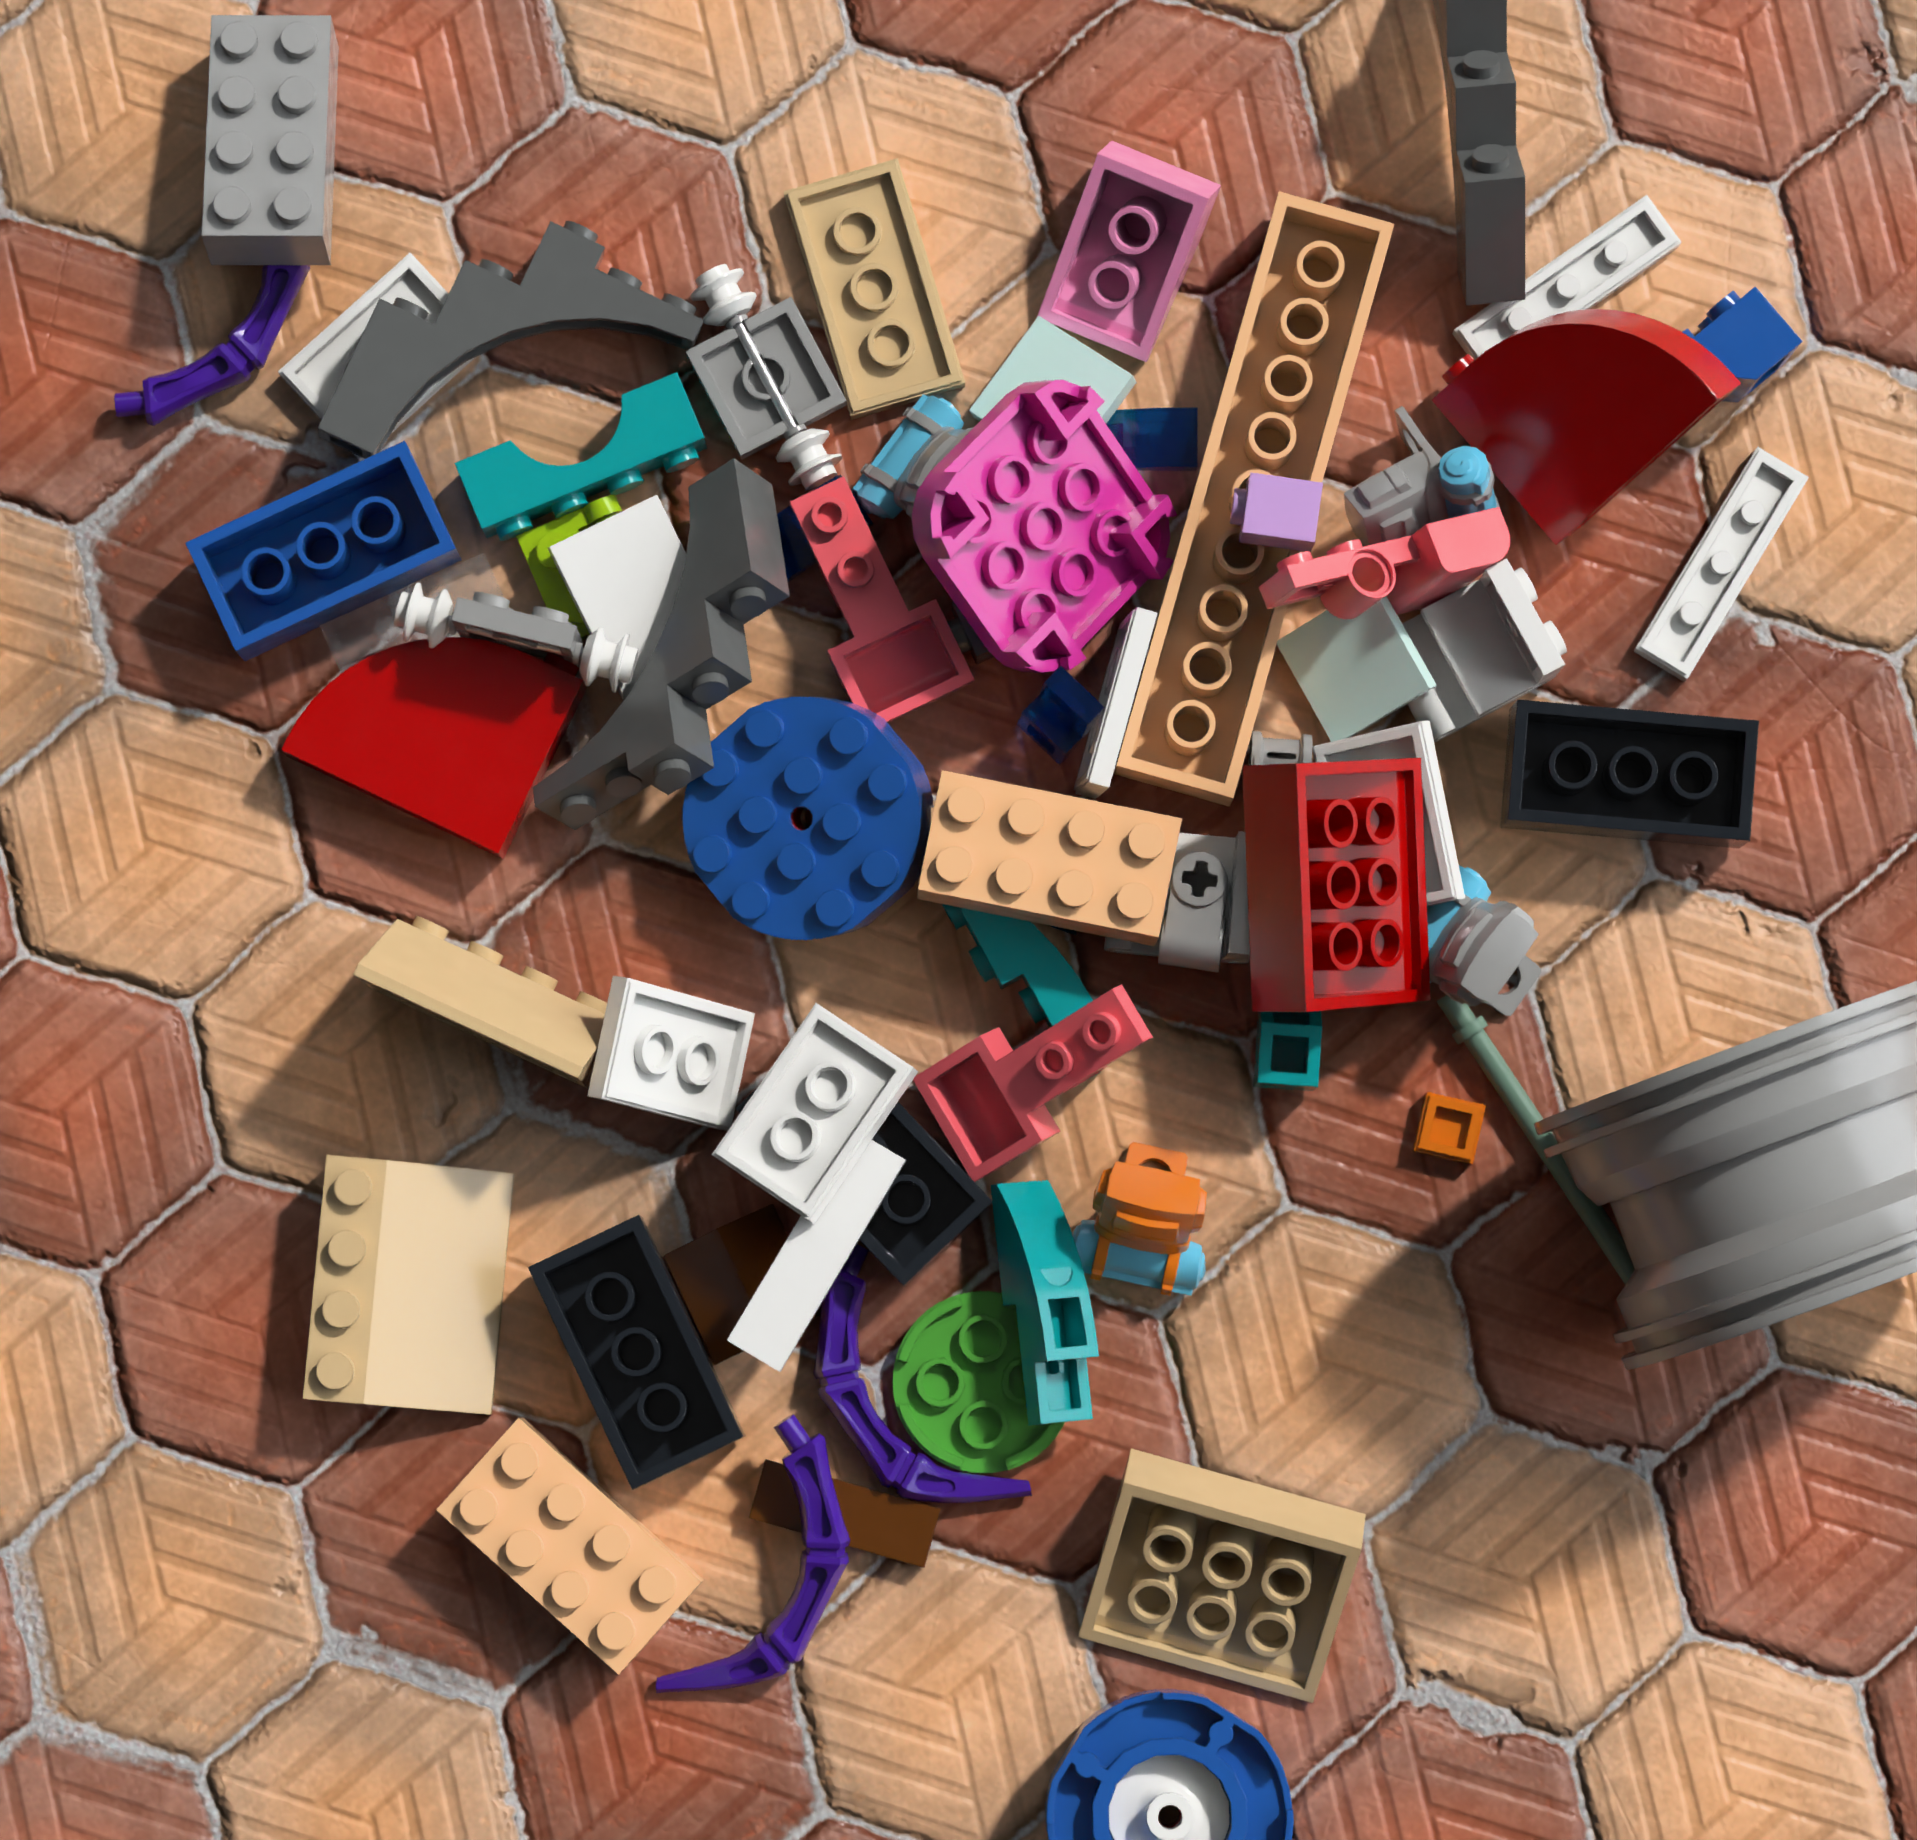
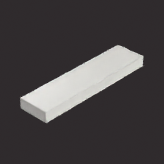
M1645 195L1525 280V300L1491 303L1454 329L1452 334L1464 351L1475 360L1486 350L1529 324L1568 311L1591 309L1674 251L1682 242L1648 195Z
M1759 447L1754 450L1635 647V653L1684 682L1688 679L1808 480V476Z
M871 1140L815 1224L800 1216L727 1341L781 1372L906 1162L905 1159Z

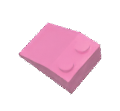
M1110 141L1097 154L1037 317L1040 316L1054 325L1147 362L1200 242L1221 185L1117 142Z

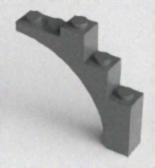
M1433 0L1441 48L1451 139L1456 215L1457 274L1465 304L1476 305L1525 300V174L1516 147V81L1507 54V0Z
M550 221L520 285L512 282L514 274L499 264L481 259L479 265L465 260L435 324L426 320L429 313L425 309L408 300L397 297L394 303L391 304L379 298L318 426V434L320 438L366 459L382 450L397 423L429 388L466 361L507 342L551 331L605 329L645 335L689 350L693 348L704 320L694 315L697 309L691 303L667 293L663 295L662 300L640 290L642 282L622 270L610 268L608 274L598 270L605 250L604 246L596 243L598 235L572 221H566L563 227Z
M735 458L688 487L690 530L685 568L667 624L653 655L632 690L602 729L566 764L533 787L535 807L573 830L593 821L596 817L638 794L650 785L669 795L714 768L706 709L752 682L744 624L790 596L773 486Z

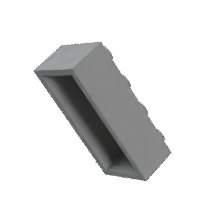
M211 15L202 239L211 265H331L339 53L331 15Z

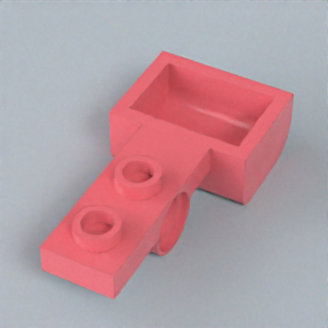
M844 476L790 501V506L816 558L826 585L853 636L852 639L827 650L828 658L849 702L871 710L889 723L975 681L937 600L934 599L908 611Z
M1500 507L1425 524L1410 536L1364 547L1359 539L1347 541L1328 550L1326 556L1314 559L1310 551L1291 555L1276 564L1278 572L1260 585L1259 589L1267 609L1320 597L1323 605L1331 614L1347 620L1360 616L1387 596L1396 614L1399 615L1426 608L1463 588L1481 575L1485 569L1499 562L1508 553L1510 534Z
M1121 984L1015 1050H1012L1001 1029L998 1027L978 1036L915 1076L913 1081L969 1177L976 1182L1061 1132L1045 1106L1046 1103L1108 1067L1109 1064L1150 1040L1153 1036Z

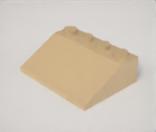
M417 915L412 925L397 919L358 963L353 975L372 990L589 1089L607 1006L606 1002L582 991L579 992L576 1001L554 991L558 983L556 979L528 966H525L520 976L499 966L504 957L500 953L474 941H470L467 950L445 941L449 930Z
M326 1155L303 1399L492 1415L514 1173Z
M1131 1448L1078 1637L1313 1703L1362 1550L1366 1514Z

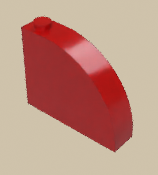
M1586 309L1552 315L1529 324L1489 348L1475 360L1470 354L1465 355L1442 375V378L1448 385L1432 401L1469 445L1476 447L1486 455L1493 473L1552 542L1558 545L1585 525L1733 392L1741 382L1714 354L1678 329L1636 313L1609 309Z
M446 637L434 648L429 647L428 639L410 641L370 655L349 667L332 680L310 702L297 719L281 751L290 759L504 860L534 798L533 787L543 780L587 687L582 679L576 677L579 667L551 653H547L542 661L509 646L481 639Z

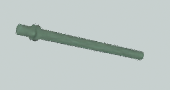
M1445 995L1436 1002L1456 1030L1452 1037L1458 1045L1464 1042L1624 1284H1626L1635 1269L1623 1237L1603 1207L1597 1206L1577 1188L1562 1154L1546 1159L1543 1150L1556 1145V1138L1552 1131L1537 1135L1534 1123L1543 1120V1117L1483 1029L1488 1026L1483 1016L1481 1015L1476 1018L1467 1004L1456 1002Z

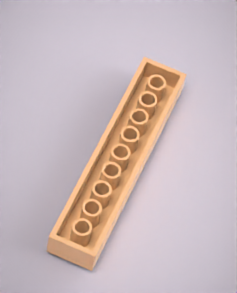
M1278 192L1114 772L1115 775L1230 806L1235 795L1288 606L1287 604L1267 609L1259 586L1278 572L1276 566L1278 562L1291 555L1303 552L1239 542L1241 525L1230 524L1234 489H1246L1250 472L1315 482L1323 481L1394 223Z

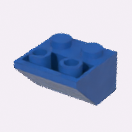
M1756 286L1742 298L1735 291L1726 295L1706 313L1708 317L1697 326L1701 332L1696 336L1689 329L1683 331L1684 334L1699 342L1714 354L1741 382L1723 400L1726 402H1740L1781 368L1802 343L1798 335Z

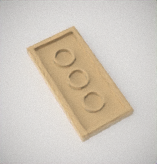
M898 158L784 191L786 204L842 391L847 400L851 420L918 401L923 394L930 397L931 395L935 396L965 387L963 373Z

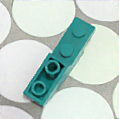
M942 904L955 929L957 930L966 925L977 944L976 947L968 952L984 982L995 978L1002 990L1023 979L1027 988L1019 991L1018 994L1035 1024L1045 1019L1050 1028L1093 1001L1080 978L1062 954L1030 921Z
M1049 1180L991 1185L1003 1306L1016 1305L1028 1426L1093 1419L1087 1358L1099 1356L1095 1322L1081 1259L1061 1204Z

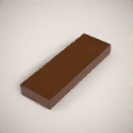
M765 1459L749 1518L801 1533L799 1505L784 1465ZM832 1478L842 1517L850 1537L849 1547L919 1567H925L940 1508Z

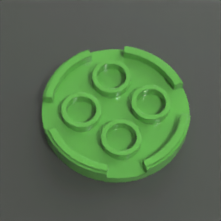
M991 1291L968 1292L949 1297L937 1303L922 1314L910 1327L898 1349L893 1369L892 1384L899 1418L914 1442L929 1456L944 1465L971 1473H996L1010 1470L1032 1460L1045 1450L1056 1438L1065 1423L1028 1426L1016 1305L1003 1306L1002 1293Z

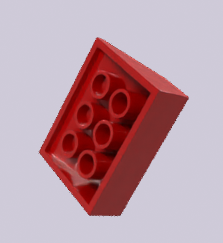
M1421 758L1242 766L1252 1011L1312 1012L1430 1000Z

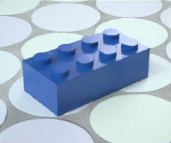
M405 441L185 543L231 643L244 661L252 659L462 561Z

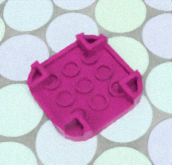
M1042 380L1021 384L1006 394L929 472L917 490L912 510L913 535L923 559L988 651L1004 666L1021 672L1044 673L1057 670H1071L1087 659L1081 649L1148 579H1163L1174 562L1172 559L1166 558L1170 542L1169 517L1177 515L1169 495L1153 494L1098 413L1097 409L1105 401L1090 386H1078L1065 380Z

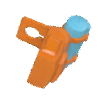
M1133 1142L1129 1145L1125 1163L1116 1161L1112 1168L1103 1170L1093 1198V1209L1099 1214L1096 1220L1083 1219L1080 1225L1076 1226L1072 1232L1084 1273L1091 1274L1090 1279L1100 1281L1101 1277L1160 1289V1294L1171 1296V1292L1192 1296L1194 1289H1197L1199 1282L1204 1278L1206 1262L1205 1255L1202 1252V1245L1190 1241V1233L1199 1232L1202 1228L1206 1211L1207 1192L1200 1187V1179L1185 1176L1188 1156L1185 1153ZM1149 1161L1163 1164L1168 1171L1141 1165Z

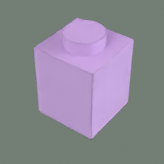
M1250 472L1246 489L1235 488L1232 501L1230 524L1241 525L1239 542L1311 552L1316 538L1323 483Z

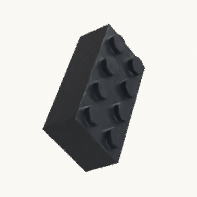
M1517 700L1509 709L1500 828L1739 849L1750 841L1759 721Z
M756 1089L736 1107L739 1114ZM897 1102L872 1140L902 1157L906 1162L859 1240L897 1281L905 1287L972 1224L993 1201L904 1107Z
M637 1215L528 1267L632 1490L746 1437L642 1216Z

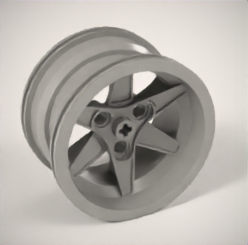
M1917 981L1715 1053L1534 1123L1537 1135L1553 1131L1556 1138V1145L1543 1150L1546 1159L1562 1154L1577 1188L1597 1206L1610 1202L1635 1270L1616 1299L1626 1327L1612 1334L1615 1343L1630 1340L1633 1343L1635 1350L1621 1358L1626 1370L1667 1360L1749 1333L1917 1272Z

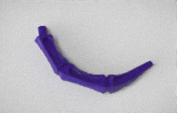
M263 265L261 287L253 306L244 321L228 335L229 340L225 344L220 343L204 356L189 365L144 379L142 381L143 391L115 393L114 402L117 417L146 415L148 425L155 426L198 401L248 381L251 377L250 373L255 368L257 370L264 368L283 322L310 270V265Z
M856 1244L821 1303L818 1345L813 1372L821 1385V1388L818 1389V1396L848 1434L882 1486L887 1488L890 1486L897 1489L896 1493L900 1497L937 1503H971L1032 1496L1028 1480L955 1472L937 1466L925 1454H914L911 1452V1447L893 1435L877 1415L869 1400L866 1383L863 1378H859L858 1371L861 1370L858 1326L866 1291V1282L857 1276L869 1250Z
M794 1414L774 1426V1429L790 1451L782 1458L798 1501L802 1542L806 1547L800 1556L799 1577L795 1589L783 1611L766 1627L767 1632L755 1635L744 1649L730 1657L657 1677L656 1693L723 1690L747 1686L782 1676L789 1670L790 1663L793 1664L802 1660L825 1607L849 1563L845 1547L849 1546L850 1537L833 1485L825 1437L818 1433L810 1438Z

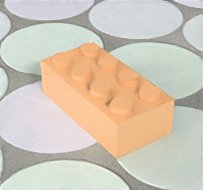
M942 770L917 899L1155 946L1160 934L1182 818Z
M518 1418L436 1509L618 1675L631 1663L704 1580L525 1418Z

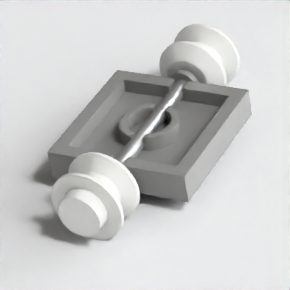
M727 264L716 266L701 274L695 280L698 288L690 295L692 301L705 300L710 310L703 318L704 324L725 325L727 330L685 351L686 356L741 460L785 438L786 441L782 444L776 460L777 462L792 463L796 472L788 481L789 485L794 486L802 483L806 490L814 489L837 475L834 466L843 457L841 454L826 453L823 443L830 435L828 430L807 429L806 426L847 406V400L792 297L748 318L746 314L750 311L757 295L755 292L740 291L737 283L744 275L743 269L729 270Z
M418 582L415 584L412 593L402 591L394 618V627L403 629L404 642H407L415 632L427 634L429 647L434 648L446 638L447 633L455 635L457 631L460 637L481 639L506 645L529 655L545 658L547 653H551L576 666L580 663V674L586 686H590L596 677L599 676L609 679L611 690L613 693H616L620 682L630 684L632 681L639 649L629 646L630 634L626 633L617 644L606 641L604 629L599 627L588 636L585 646H583L577 626L568 622V614L558 610L534 606L532 615L509 608L510 601L508 599L489 593L474 592L473 600L457 597L453 612V602L447 589H443L435 599L424 597L421 583Z

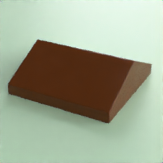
M773 1204L723 1225L663 1255L715 1365L744 1352V1350L730 1343L727 1339L788 1238ZM821 1305L813 1318L820 1316Z

